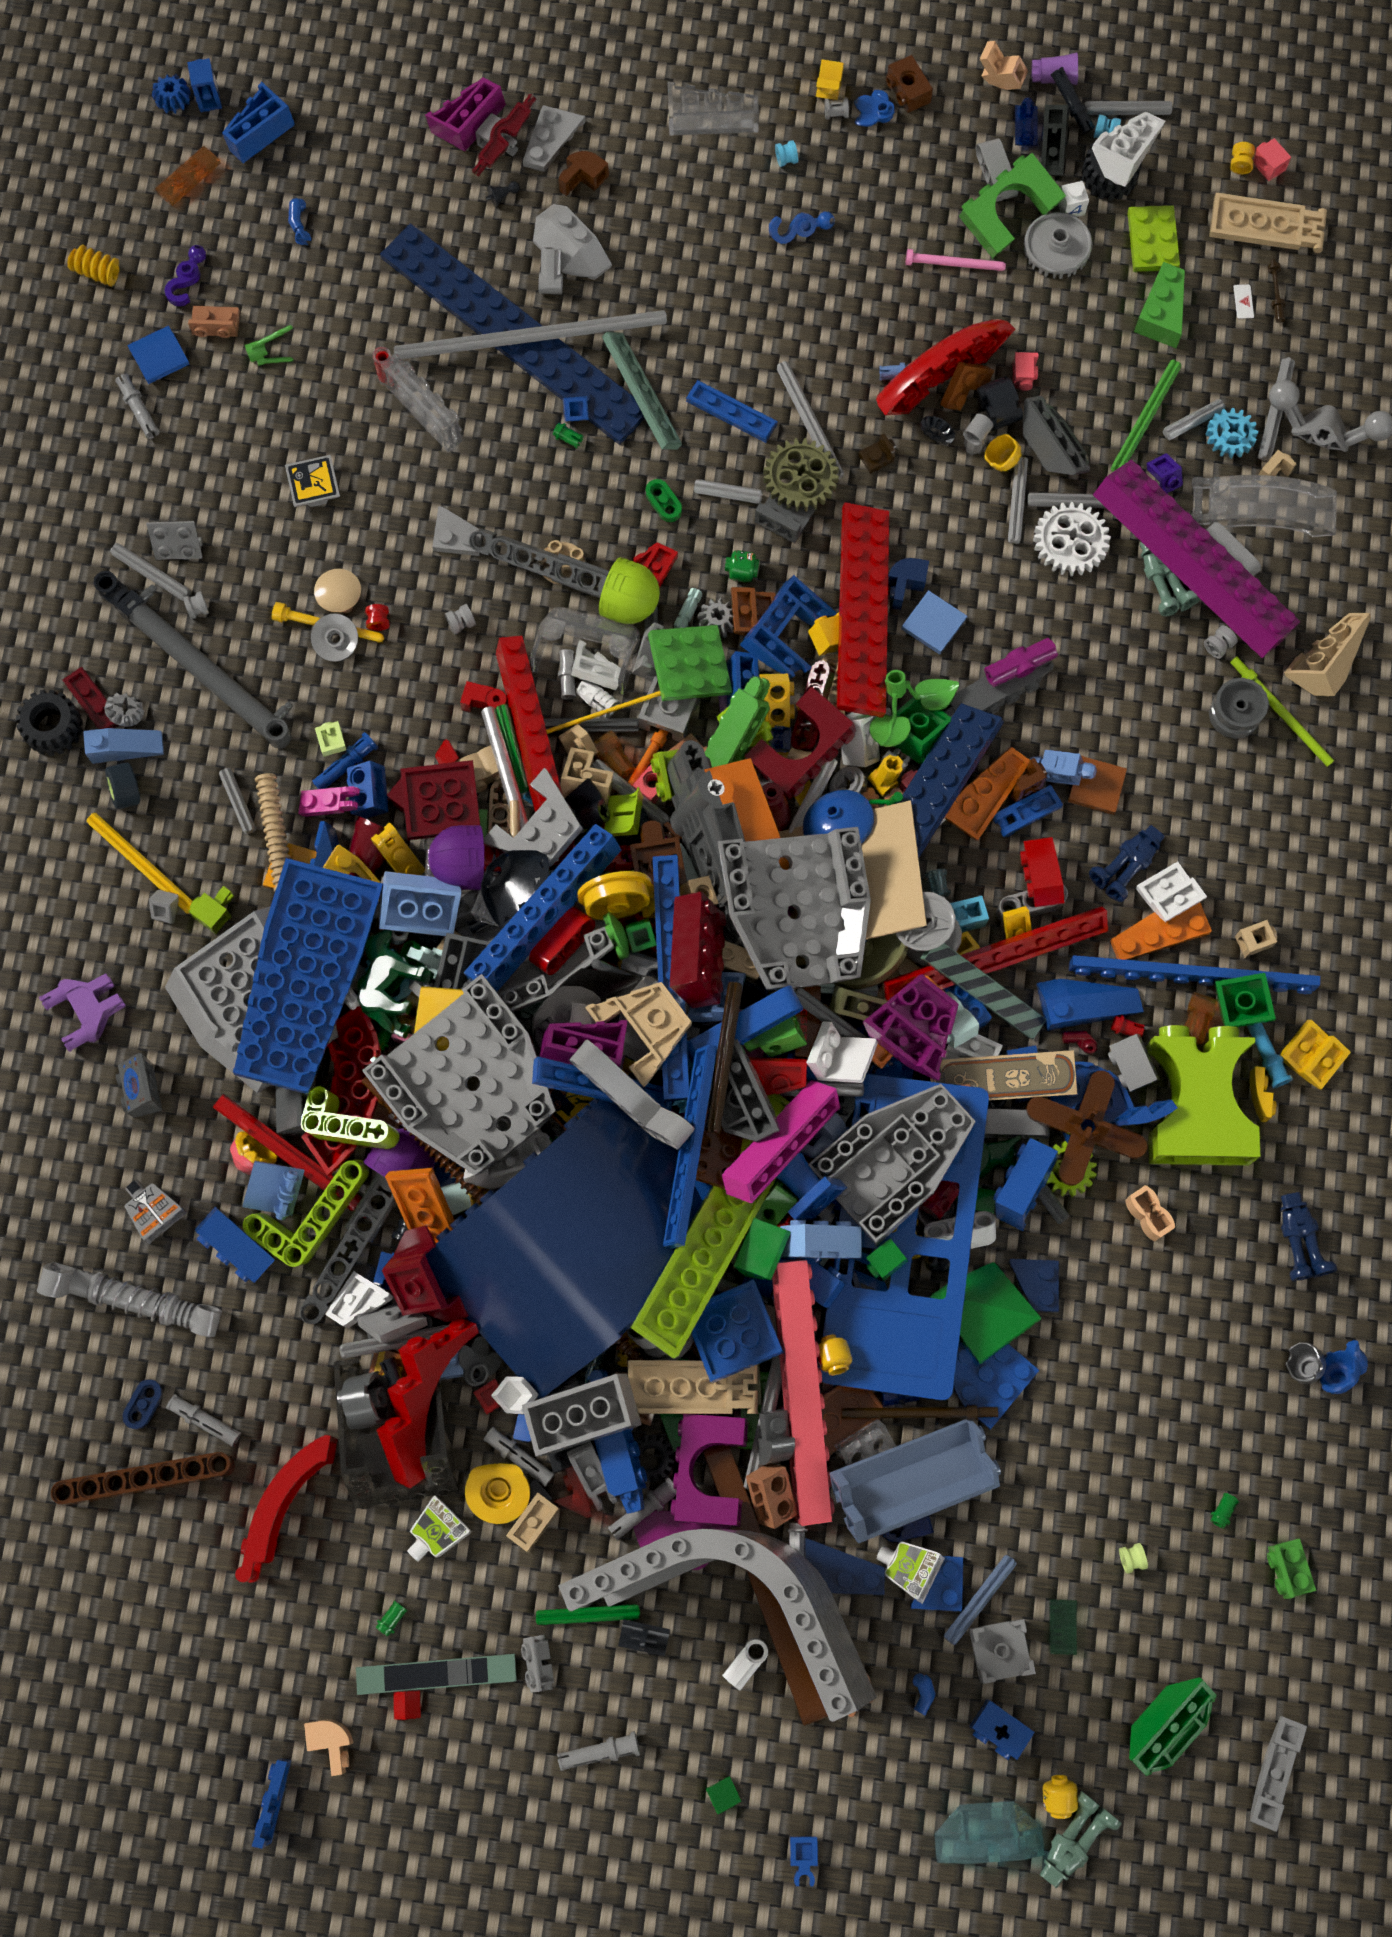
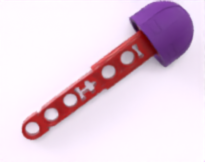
M459 825L443 830L434 838L429 849L428 862L432 874L439 881L460 886L461 890H481L484 871L492 862L493 854H495L496 859L506 852L494 847H487L484 844L481 826ZM619 845L621 852L604 871L614 868V871L632 870V862H625L621 859L623 854L631 855L630 846ZM565 857L558 858V861H556L551 867H549V869H556L557 866L565 859ZM496 867L494 871H501V867Z

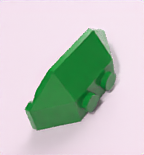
M1199 1677L1166 1686L1131 1726L1129 1759L1145 1776L1171 1767L1207 1726L1212 1711V1702L1215 1701L1217 1695L1203 1679Z

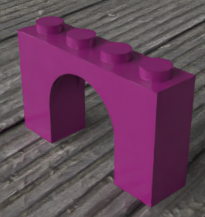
M683 1414V1420H679L678 1436H681V1447L677 1446L676 1462H679L678 1473L674 1474L673 1488L677 1489L676 1500H672L671 1515L674 1516V1521L741 1527L743 1500L704 1494L695 1483L693 1470L698 1456L709 1447L716 1445L747 1447L749 1421L746 1418Z

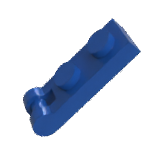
M1049 785L997 812L993 817V821L1000 826V833L1003 838H1007L1016 831L1059 810L1063 804L1053 787ZM1012 815L1015 822L1009 824L1006 818Z

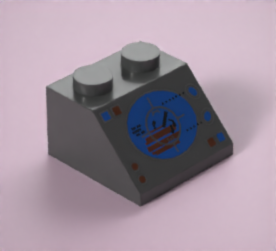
M138 1053L119 1064V1073L116 1074V1080L119 1088L123 1089L124 1097L121 1098V1104L124 1112L135 1118L162 1111L153 1063L143 1053Z

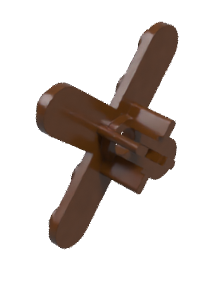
M1096 1071L1092 1074L1079 1111L1043 1097H1034L1027 1104L1026 1112L1031 1120L1070 1135L1058 1170L1060 1180L1066 1185L1074 1186L1083 1180L1094 1145L1132 1159L1142 1157L1147 1150V1142L1140 1134L1103 1121L1115 1085L1114 1078L1106 1071ZM1084 1119H1089L1095 1124L1093 1132H1091L1092 1128L1088 1126L1084 1131L1082 1130L1081 1124Z

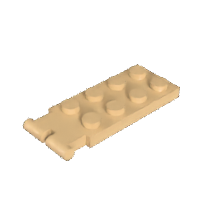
M1216 193L1213 201L1209 237L1299 250L1300 246L1313 248L1315 253H1320L1323 251L1324 231L1322 230L1325 229L1327 210L1321 208L1318 211L1305 210L1304 205Z
M628 1360V1378L638 1414H732V1408L747 1409V1414H758V1391H748V1384H758V1364L711 1383L702 1361Z

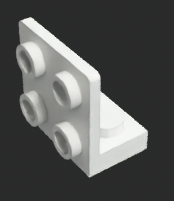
M822 1022L807 1064L817 1080L862 1083L878 1042L874 1038L841 1037L832 1022Z

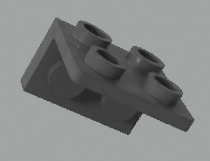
M770 495L765 504L759 503L756 508L755 523L796 543L814 514L815 509L809 505L808 511L805 512L803 506H800L798 512H795V506L791 505L787 510L785 502L778 505V497L771 499Z

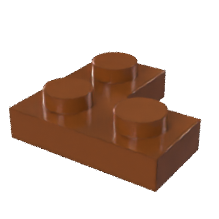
M959 362L940 405L946 409L961 411L969 391L977 390L980 386L989 383L995 370L988 366Z

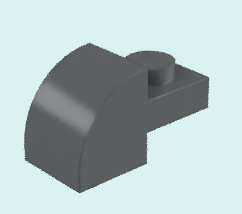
M780 1409L759 1413L762 1436L757 1438L759 1464L767 1465L790 1460L794 1454L795 1438L790 1437L787 1410Z

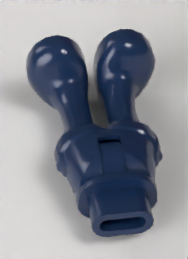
M1152 825L1145 831L1141 830L1136 836L1130 840H1125L1120 845L1119 855L1106 868L1092 867L1089 871V877L1099 889H1103L1118 870L1129 862L1130 864L1125 871L1105 891L1106 895L1113 900L1123 902L1128 897L1126 889L1128 882L1139 870H1145L1152 864V858L1156 850L1160 848L1159 843L1165 838L1164 835Z
M1296 1192L1281 1196L1283 1207L1280 1208L1283 1221L1281 1226L1284 1238L1289 1239L1294 1258V1268L1290 1271L1291 1281L1307 1280L1312 1276L1316 1278L1338 1271L1335 1262L1325 1261L1320 1253L1316 1237V1231L1319 1229L1317 1220L1312 1217L1307 1207V1202H1303L1301 1193ZM1302 1238H1304L1307 1246L1311 1268L1305 1260L1301 1242Z

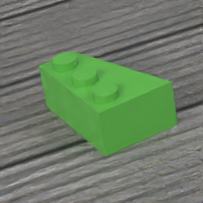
M1163 262L1137 321L1135 333L1177 348L1182 335L1184 269Z

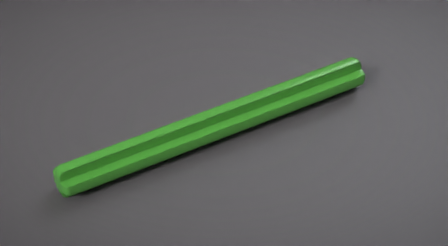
M1176 360L1169 362L1113 462L1112 472L1127 463L1132 457L1180 371V362Z

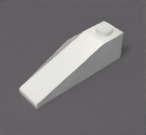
M1144 112L1130 119L1128 124L1124 126L1118 125L1110 133L1107 131L1102 133L1093 144L1092 150L1104 177L1117 185L1126 187L1166 121L1148 112Z

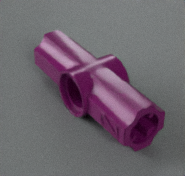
M1046 638L1027 648L1022 646L1014 649L1006 658L985 667L984 672L989 684L996 687L1015 677L1023 678L1029 675L1036 667L1057 658L1056 646L1052 640Z

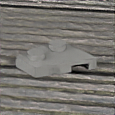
M439 506L432 546L433 551L480 556V553L473 550L469 544L470 534L478 530V528L444 507ZM477 534L475 538L479 546L482 543L483 535Z

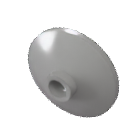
M328 614L320 618L313 626L311 643L315 652L323 659L334 662L342 661L351 656L358 644V631L354 623L346 616ZM336 634L340 636L338 643L332 641L333 636Z

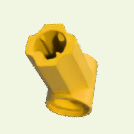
M890 754L886 756L880 766L867 778L882 797L890 794L891 790L899 785L897 779L903 770V761L899 756H892Z

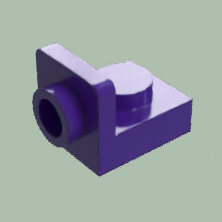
M1167 453L1147 463V470L1160 482V487L1166 493L1183 485L1182 467Z

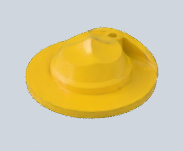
M504 1463L487 1464L471 1470L465 1486V1498L469 1508L477 1517L489 1523L504 1524L515 1520L524 1512L530 1499V1486L519 1466Z

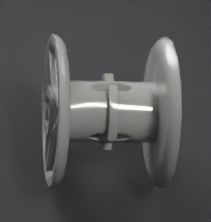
M923 892L927 926L898 932L896 936L908 947L906 955L912 961L920 965L930 966L921 959L923 953L938 948L943 943L957 952L961 944L962 931L959 922L955 919L956 916L952 905L943 896L934 892Z

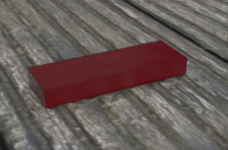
M80 667L62 680L98 729H115L119 726L106 716L105 704L107 699L83 667Z

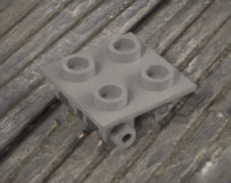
M194 521L146 523L155 560L202 558L200 548L202 546V538L197 535Z

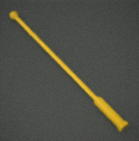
M657 691L546 729L547 734L661 696V693Z

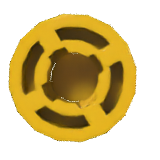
M1239 142L1233 146V159L1230 165L1232 172L1242 175L1248 174L1253 170L1254 162L1252 158L1255 155V146L1253 144Z

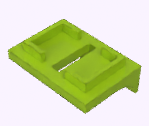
M639 787L632 794L609 797L608 809L610 820L605 823L604 830L613 836L638 834L643 795Z

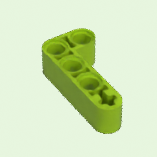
M321 1086L315 1087L309 1092L301 1119V1127L310 1135L321 1140L381 1149H391L398 1144L399 1132L386 1122L337 1114L339 1099L334 1093Z

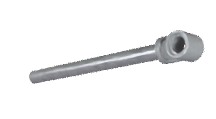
M486 707L481 711L509 809L511 800H518L520 803L521 830L528 822L496 710L494 707ZM541 877L535 878V886Z

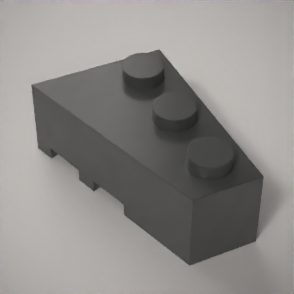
M446 933L434 987L463 989L471 983L464 974V971L490 942Z

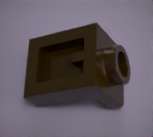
M885 433L880 435L878 442L859 451L858 456L871 474L894 462L897 449L893 440L888 439Z

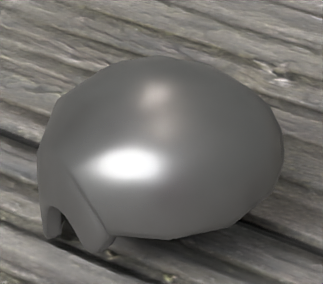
M1299 1342L1289 1348L1290 1357L1286 1362V1366L1294 1380L1301 1384H1312L1323 1376L1326 1369V1361L1322 1351L1309 1342Z

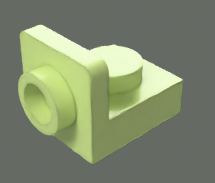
M338 721L327 722L315 728L323 757L347 750Z

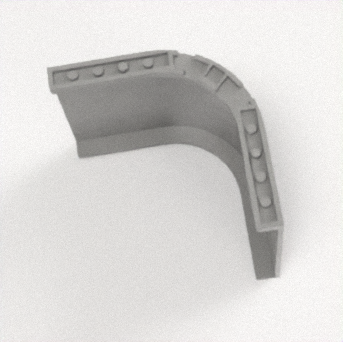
M698 1529L683 1531L654 1541L558 1585L567 1609L574 1611L603 1597L608 1606L616 1605L714 1560H723L736 1564L757 1576L778 1600L830 1721L833 1722L854 1713L877 1698L827 1583L818 1570L799 1551L774 1537L745 1530Z

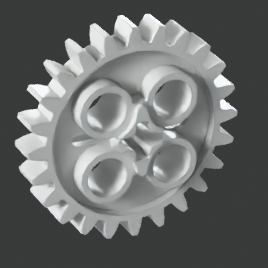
M1073 502L1070 503L1069 508H1066L1065 504L1061 503L1059 510L1052 506L1051 513L1045 511L1043 518H1039V526H1036L1034 531L1036 535H1034L1033 542L1037 543L1034 550L1041 551L1038 556L1039 559L1046 558L1045 566L1050 563L1053 564V572L1057 568H1061V575L1066 570H1069L1070 576H1073L1075 570L1080 575H1083L1084 568L1091 572L1093 565L1098 567L1101 562L1100 560L1105 559V552H1108L1110 547L1107 544L1111 539V536L1107 535L1109 527H1103L1105 519L1097 520L1099 512L1093 515L1090 513L1092 507L1087 508L1085 511L1083 510V503H1080L1078 508L1074 507ZM1064 523L1068 528H1062L1058 524ZM1086 529L1091 534H1085L1081 530ZM1053 544H1059L1062 546V548L1057 549L1053 546ZM1075 550H1082L1085 554L1080 555Z

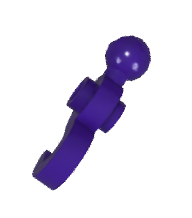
M199 245L191 246L188 252L189 261L181 262L176 268L178 278L168 281L165 286L166 298L174 306L181 307L190 303L188 294L176 296L173 294L174 291L194 285L200 279V271L197 265L206 259V251Z

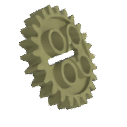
M795 438L793 445L786 440L785 448L777 445V453L771 451V459H766L765 465L767 467H764L763 470L765 475L763 482L767 484L766 492L772 491L771 499L778 497V505L785 502L787 510L791 505L795 506V512H798L800 506H803L805 512H807L809 505L816 510L817 502L825 505V497L831 499V491H836L837 484L835 483H838L839 476L836 475L839 471V467L835 466L836 458L830 459L831 451L824 453V445L817 448L815 440L811 445L807 444V438H804L802 444H799L797 438ZM791 459H797V460H799L800 462H798V463H792V462H790L789 460H791ZM819 467L821 470L813 471L811 468ZM786 478L791 480V482L783 483L781 480ZM811 487L813 490L805 491L802 488Z

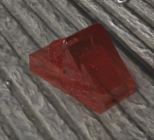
M573 1466L566 1468L567 1475L563 1476L567 1491L573 1490L574 1494L554 1502L586 1518L593 1517L583 1485Z

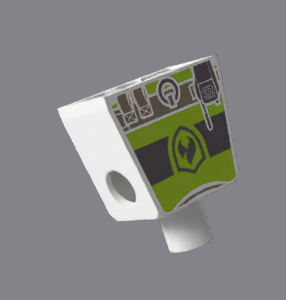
M434 1496L410 1530L418 1540L407 1551L418 1562L428 1551L438 1558L467 1537L472 1531L437 1496Z
M900 1541L895 1551L883 1545L877 1555V1560L888 1565L885 1570V1576L922 1604L945 1559L935 1551Z

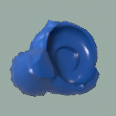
M1357 1340L1348 1342L1346 1350L1333 1353L1328 1352L1324 1357L1326 1369L1320 1378L1321 1387L1324 1391L1331 1394H1342L1358 1383L1360 1375L1366 1372L1368 1360L1365 1353L1359 1348Z

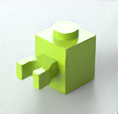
M225 886L219 890L214 899L203 893L201 897L198 896L193 900L189 913L195 920L214 934H217L231 917L225 906L234 898V895Z

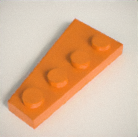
M1009 747L960 792L944 818L975 841L979 840L1017 783V779L1021 777L1027 768L1029 759L1013 747Z
M1199 902L1167 922H1164L1153 912L1112 938L1110 942L1117 959L1132 960L1208 935L1212 930Z

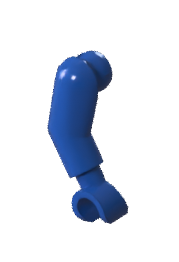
M293 198L289 202L288 222L295 233L296 243L308 245L306 241H311V236L307 231H304V226L300 220L301 212L306 209V202L303 199Z

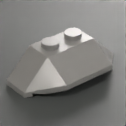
M553 204L536 217L533 243L540 250L542 247L561 248L562 273L595 280L612 267L597 237L567 206Z

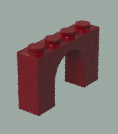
M813 687L795 705L798 712L820 732V739L816 749L805 758L792 760L778 754L761 739L745 755L746 759L751 758L755 770L767 781L776 783L782 788L786 798L789 800L793 796H798L804 790L805 784L810 778L814 779L819 775L822 770L821 767L827 761H832L837 756L841 746L852 741L856 732L854 723Z

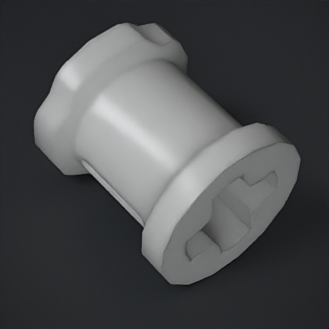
M844 97L843 100H829V98H825L826 120H829L830 117H849L848 97Z

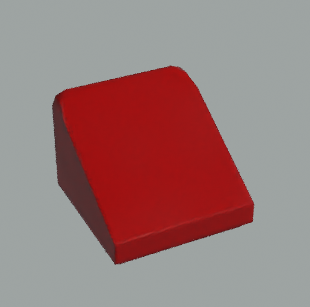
M444 740L435 754L436 760L439 764L458 761L459 757L449 740Z

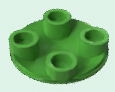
M611 912L604 914L605 929L610 940L614 939L615 949L619 959L629 958V939L622 923Z

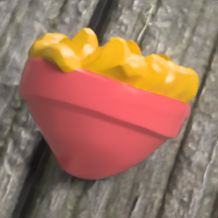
M238 1132L231 1144L230 1151L234 1165L245 1174L251 1175L254 1161L275 1164L277 1161V1155L246 1132Z

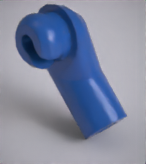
M918 1673L913 1678V1685L918 1688L920 1698L914 1710L926 1716L936 1693L931 1678L928 1675Z

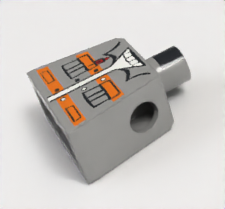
M135 1180L125 1189L133 1198L125 1205V1208L141 1238L149 1244L187 1213L153 1183L144 1188L138 1180Z

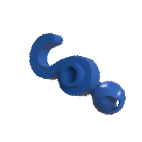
M827 211L820 213L818 218H813L808 213H800L792 220L787 232L784 235H779L777 230L782 219L775 216L769 224V234L776 242L786 244L792 241L796 234L801 237L811 236L816 227H820L823 230L832 228L835 219L833 214Z

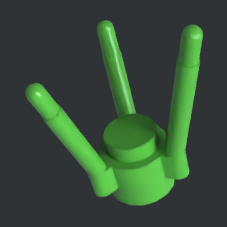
M292 325L282 328L259 341L246 344L245 348L251 363L257 361L260 366L266 363L292 362V357L264 358L265 355H268L265 344L289 332L293 328Z

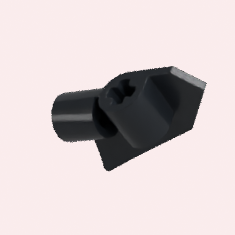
M589 778L565 798L583 828L580 834L586 832L595 824L600 825L610 820V812L605 800Z

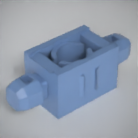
M1045 750L1043 759L1042 757H1031L1029 759L1035 758L1037 763H1041L1047 772L1045 780L1047 782L1079 786L1081 776L1085 779H1091L1095 777L1097 771L1095 765L1084 763L1081 755L1077 753Z

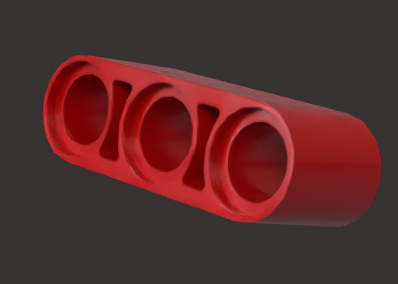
M576 907L570 908L532 949L529 961L546 974H555L585 941L584 935L594 930L595 920Z

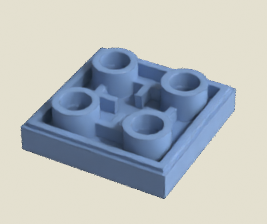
M928 590L904 622L901 630L940 655L966 621L967 615Z

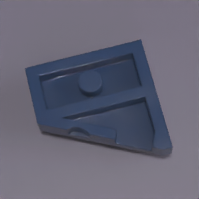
M1009 1259V1266L1013 1269L1018 1284L1036 1312H1059V1261Z

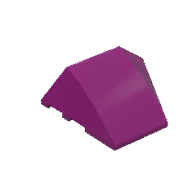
M920 974L864 1020L863 1024L869 1037L876 1039L881 1047L905 1066L939 1081L942 1058H945L947 1052L945 1050L948 1035L952 1033L959 1004L923 974Z

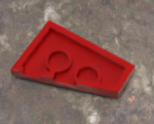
M748 1057L767 1096L806 1087L807 1059Z

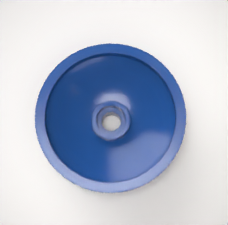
M851 790L833 791L821 796L809 807L803 820L804 836L826 834L835 829L858 827L862 844L872 831L874 811L869 801L858 792Z

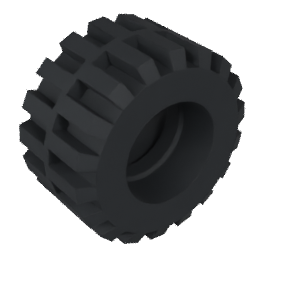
M1092 143L1087 151L1082 168V181L1086 182V189H1091V194L1094 196L1096 194L1099 195L1100 199H1104V197L1108 198V200H1113L1114 197L1122 199L1123 194L1125 196L1129 195L1131 190L1135 188L1142 162L1126 187L1117 185L1104 177L1092 150L1094 144Z
M40 690L38 695L35 692L30 694L32 698L29 700L25 698L22 701L24 706H19L17 710L20 715H16V722L18 723L16 727L20 735L34 751L37 750L42 755L45 752L49 756H54L55 752L61 755L64 754V749L71 750L73 748L71 745L73 742L78 743L80 739L77 735H82L83 729L80 726L83 725V720L77 708L65 694L61 692L57 694L55 690H50L49 693L46 690ZM52 714L61 715L60 722L54 729L45 732L38 731L40 722L46 716Z

